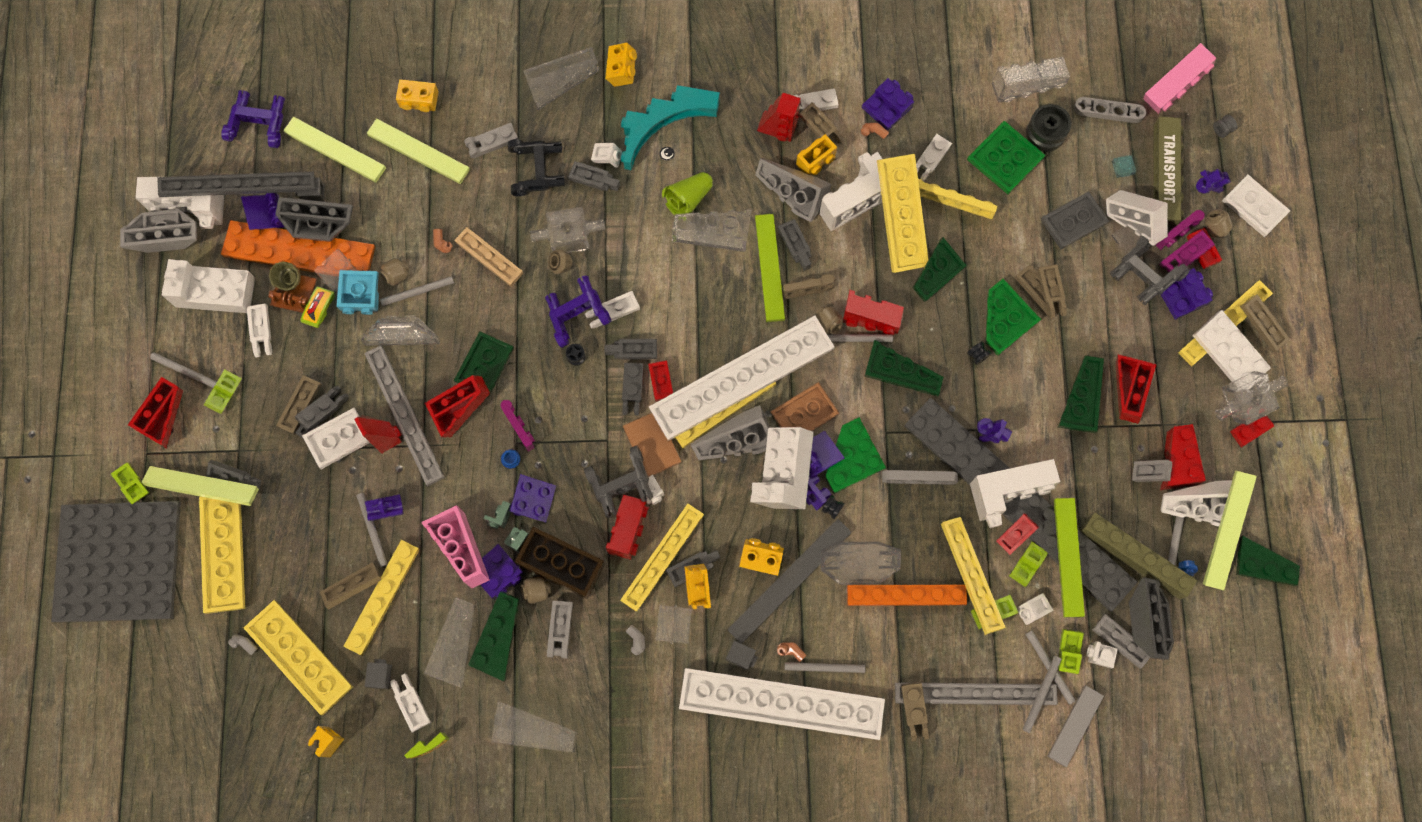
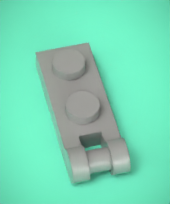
M508 123L478 136L468 137L464 140V143L469 148L470 157L477 158L507 146L508 141L518 139L512 123ZM481 144L482 147L476 148L475 145Z
M552 602L547 657L561 656V658H568L573 602ZM555 642H562V648H555Z

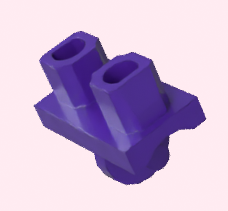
M1219 169L1213 172L1204 170L1200 172L1203 178L1198 180L1196 188L1198 192L1203 194L1210 191L1221 193L1224 191L1223 186L1230 183L1231 180L1225 171L1221 172Z
M983 418L977 424V429L982 434L979 440L982 442L992 441L995 444L1001 440L1007 442L1012 431L1005 427L1007 422L1003 419L992 421L988 418Z
M809 475L806 503L808 505L812 504L816 510H819L827 502L831 493L825 487L819 490L816 487V484L820 481L819 477L815 475L811 478Z
M400 494L365 501L368 521L404 514Z

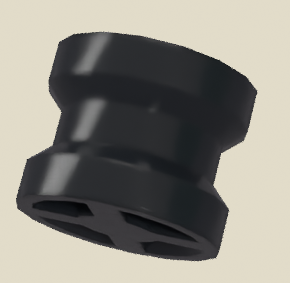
M983 342L976 344L967 352L969 356L974 358L976 365L986 360L992 354L989 350L985 349Z
M571 344L566 349V357L570 364L579 366L584 363L586 354L580 344Z
M831 495L821 511L830 514L831 518L835 520L845 503L842 501L838 502Z

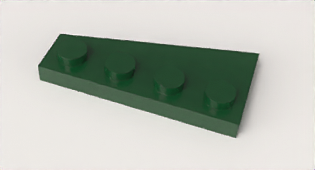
M876 340L873 342L864 375L867 378L937 397L940 394L944 378L923 365L920 366L914 363L910 358L903 357L896 353L895 350L881 345Z
M1083 357L1057 428L1090 433L1098 431L1104 358Z
M500 591L468 665L504 682L507 676L509 653L513 641V630L516 624L520 599Z

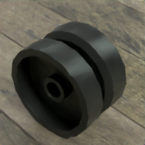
M1055 104L1040 106L1035 110L1027 125L1026 136L1028 141L1040 151L1050 152L1058 149L1071 129L1072 121L1069 113L1064 108Z

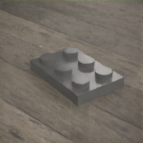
M1090 192L1079 196L1041 218L1042 223L1060 249L1071 245L1107 225L1109 222Z

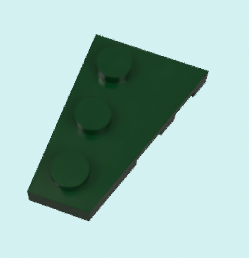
M944 237L939 240L912 287L924 302L967 266Z
M1245 536L1240 537L1236 575L1291 586L1298 585L1300 572L1298 564Z

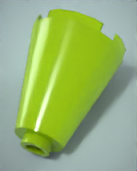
M701 172L666 186L662 190V198L666 197L667 200L665 205L677 218L683 217V219H686L712 188V177L707 173Z

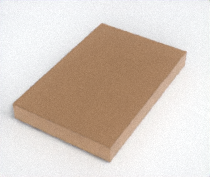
M818 382L770 411V414L780 428L801 427L814 431L838 416L839 412Z
M652 413L623 426L631 446L637 445L642 453L643 464L648 477L681 463L672 440L668 441Z

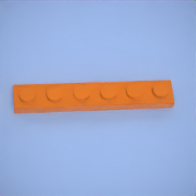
M847 585V606L967 605L965 585Z

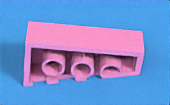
M1200 43L1148 90L1143 99L1158 114L1163 110L1167 111L1173 105V101L1177 98L1180 99L1191 86H1195L1205 74H1208L1215 67L1216 57Z
M457 505L421 522L464 583L470 588H474L490 580L467 517Z

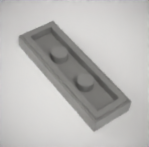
M1104 614L1092 630L1112 647L1117 648L1118 652L1139 669H1142L1150 659L1133 642V636L1108 615Z

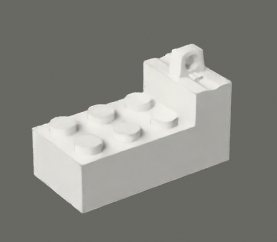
M868 152L859 156L858 162L861 167L859 175L854 182L846 183L834 193L829 192L823 197L819 214L830 231L882 203L877 160L882 159L878 152L872 156Z
M137 177L136 199L149 212L180 209L182 212L194 214L199 219V226L202 229H213L214 224H223L225 195L159 197L157 177Z
M168 259L162 296L177 308L247 313V306H251L256 278L247 270L192 266L188 261Z
M801 427L768 428L762 483H752L750 502L773 509H805L813 441L812 431Z
M1054 459L976 476L970 483L979 520H986L989 528L1001 526V515L1006 511L1005 503L1013 501V498L1016 497L1027 499L1035 493H1039V495L1051 493V490H1054L1055 486L1060 483Z

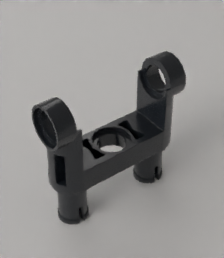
M513 139L508 141V151L511 153H517V155L534 153L536 180L518 181V183L511 185V195L521 197L527 195L528 192L547 191L549 187H565L564 174L547 176L545 165L546 154L562 153L561 141L545 143L543 140L523 142L520 139Z

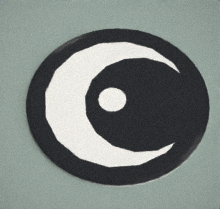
M664 147L660 150V157L665 161L671 160L674 157V150L671 147Z

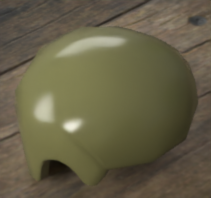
M282 261L272 266L269 278L273 286L289 291L299 285L301 274L298 267L294 264Z

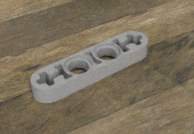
M1088 97L1078 98L1073 107L1074 112L1080 116L1139 123L1146 115V109L1139 104ZM1080 104H1084L1085 109H1081ZM1096 106H1103L1105 112H1098ZM1121 108L1123 110V114L1117 115L1114 112V109ZM1135 111H1138L1139 117L1136 116Z
M886 470L882 472V482L951 485L958 483V473L950 471Z

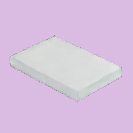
M1249 175L1222 200L1263 237L1290 212L1285 205Z
M355 408L302 435L320 469L331 465L370 443L362 435L354 420L359 417Z

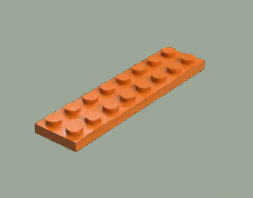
M230 220L221 255L226 258L274 265L284 261L294 264L302 271L339 277V270L370 271L376 247L374 244L334 238L330 242L293 238L288 230L279 228L249 230L248 223Z

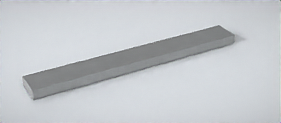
M380 345L364 353L426 486L428 487L444 479L443 472L383 346Z
M895 683V703L904 704L901 685L909 683ZM922 683L925 704L1033 705L1042 684ZM1051 684L1042 705H1058L1057 684Z

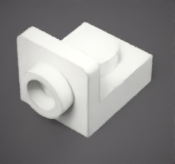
M595 143L591 160L594 163H611L614 167H619L622 150L614 143Z
M651 475L648 485L653 498L649 500L647 497V505L651 503L655 505L661 502L664 496L663 490L658 485L654 476Z
M1044 593L1017 607V611L1026 625L1054 611Z
M1098 641L1088 646L1087 656L1089 657V663L1111 669L1114 668L1117 648L1103 645Z

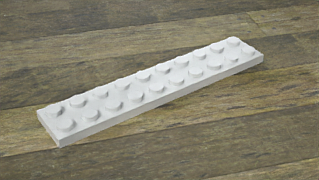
M813 316L649 406V409L669 441L832 351L835 347L816 316Z
M685 668L679 709L880 740L885 699Z

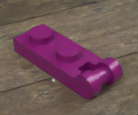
M1201 210L1193 212L1168 232V237L1158 242L1156 246L1160 250L1166 246L1170 248L1177 242L1176 238L1179 235L1181 237L1185 236L1191 230L1189 227H1196L1205 217L1204 212Z
M1202 230L1165 258L1159 265L1162 269L1165 268L1168 273L1174 269V266L1171 264L1174 260L1179 264L1178 267L1182 264L1189 266L1214 247L1215 244Z
M503 400L500 404L501 409L527 451H531L535 448L532 444L535 441L529 431L525 432L522 428L525 424L520 416L516 417L514 415L515 409L511 401Z

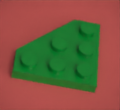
M1003 278L991 287L987 294L985 343L999 356L1041 321L1040 317Z
M860 417L842 425L836 447L845 459L829 467L825 476L834 494L886 469Z

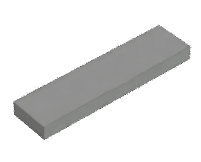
M1088 686L1083 687L1047 757L1067 767L1104 697L1102 694Z

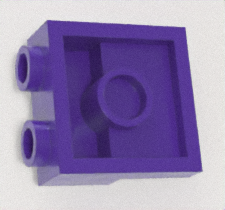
M887 78L875 90V93L862 104V109L888 131L913 108L914 98L911 93L907 91L904 93L896 80L891 81Z
M1194 268L1190 269L1184 279L1174 282L1167 290L1160 294L1175 320L1205 307L1213 301L1211 289L1205 288L1202 282L1203 275L1199 271L1196 272Z
M499 544L482 557L490 580L481 584V586L493 600L498 597L500 591L507 593V589L511 585L515 586L523 579L524 573Z

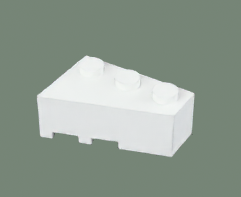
M1119 190L1106 199L1107 216L1124 227L1132 228L1135 230L1136 235H1142L1149 239L1151 245L1154 246L1168 237L1166 202Z

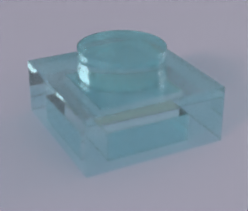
M1132 155L1112 160L1117 178L1136 173Z

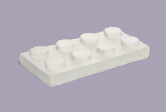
M1223 310L1218 311L1192 335L1241 393L1246 392L1271 368Z

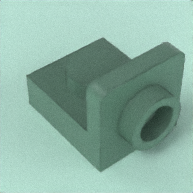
M503 501L502 505H498L495 511L496 518L485 515L483 519L488 522L487 525L494 529H498V527L505 528L511 514V504Z
M514 527L504 543L519 553L529 534L522 529L519 530Z

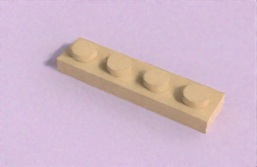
M468 227L455 239L456 244L510 287L524 274L521 269Z

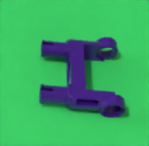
M239 90L236 104L231 108L228 123L222 128V139L232 142L234 137H237L240 121L269 125L267 131L268 146L270 148H279L281 143L280 128L283 120L282 109L285 98L278 96L277 99V95H274L270 110L247 107L250 93L243 90L242 94V90Z
M582 276L583 281H581V278L577 280L583 294L561 306L556 293H550L551 298L548 295L545 297L550 309L549 316L556 331L554 337L561 348L569 345L568 339H570L564 322L591 307L595 316H598L604 326L612 322L608 311L601 303L597 291L592 288L588 276Z

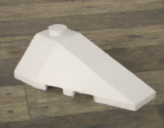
M1232 480L1214 481L1164 493L1161 512L1182 518L1186 516L1194 518L1198 522L1206 521L1210 522L1211 525L1219 526Z

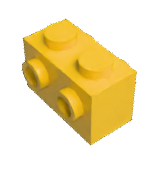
M628 43L612 45L608 48L605 79L614 87L633 84L637 53Z
M399 79L396 101L399 107L404 110L435 111L439 91L435 83Z
M825 134L797 155L796 166L804 173L816 175L825 164L829 165L835 160L837 146Z
M746 539L739 567L778 576L784 548L780 547L777 543L765 544L761 543L759 539Z

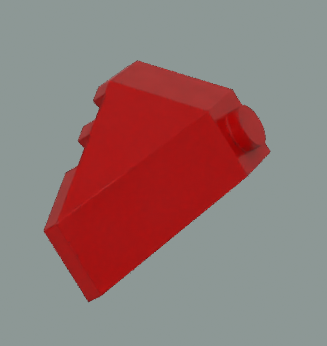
M364 415L354 419L362 435L381 454L402 443L399 438L402 434L396 425L392 426L388 421Z

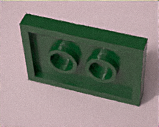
M479 331L453 381L458 384L472 375L482 376L491 394L514 347Z

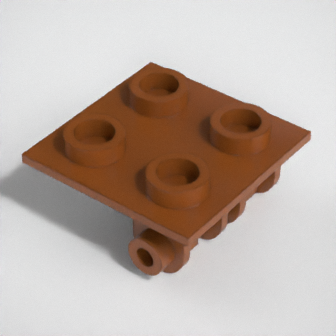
M301 275L299 285L293 290L284 291L275 287L273 291L270 290L269 298L272 299L270 306L303 313L313 293L317 279Z

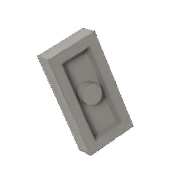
M1169 460L1135 461L1132 480L1135 482L1170 481L1172 462Z

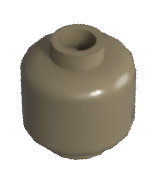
M1220 209L1209 212L1204 221L1208 233L1212 237H1225L1233 227L1228 212Z
M393 258L381 265L379 274L385 284L395 286L407 279L409 268L404 261Z
M822 307L816 312V318L826 334H835L842 328L843 318L834 307Z
M542 576L525 579L523 585H521L522 598L530 604L546 601L548 593H551L549 581H545Z

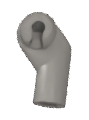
M631 625L626 630V633L633 638L631 652L634 655H640L645 649V636L635 626Z
M238 634L233 635L228 641L232 648H237L240 645L250 655L258 649L248 638Z

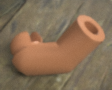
M874 122L865 123L862 126L861 134L868 136L870 133H876L884 139L889 131L879 123Z
M434 229V247L442 253H449L452 249L451 242L443 240V231L441 229Z
M783 642L777 648V653L780 656L793 655L799 662L807 656L794 642Z

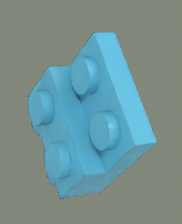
M339 270L337 308L344 314H354V311H361L362 314L372 315L373 311H378L379 293L377 290L379 273L377 271Z

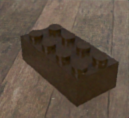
M532 527L515 560L518 566L586 599L589 598L605 566L604 560L535 527Z

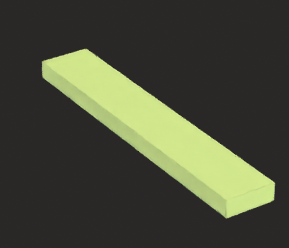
M295 117L291 119L284 129L286 135L377 183L386 169L385 165Z
M377 118L367 132L368 136L460 185L470 171L468 166Z
M153 466L149 467L142 480V484L148 487L247 506L252 505L259 490L257 486Z
M1235 470L1203 581L1205 586L1221 590L1225 589L1257 476Z

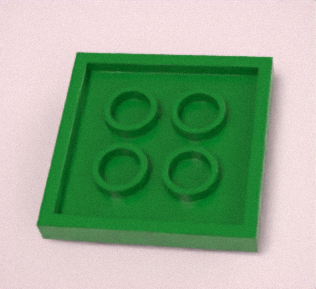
M1003 121L968 156L967 161L1009 195L1046 155L1007 122Z

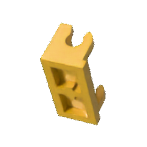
M704 564L684 566L688 605H691L693 609H697V606L711 608L707 568Z
M317 726V731L310 738L308 746H312L314 741L319 740V748H317L315 754L318 757L330 758L344 738L330 727Z

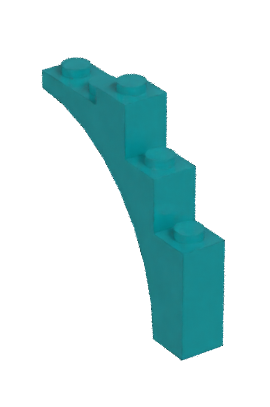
M677 85L676 92H672L671 101L652 98L651 105H647L646 114L627 111L626 117H623L621 122V128H624V134L626 135L625 145L627 146L626 151H623L621 155L624 169L632 170L636 156L642 146L653 134L666 125L688 117H717L720 92Z

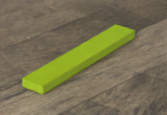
M755 215L766 322L785 321L774 215Z
M1055 498L1054 511L1063 618L1085 617L1075 498Z

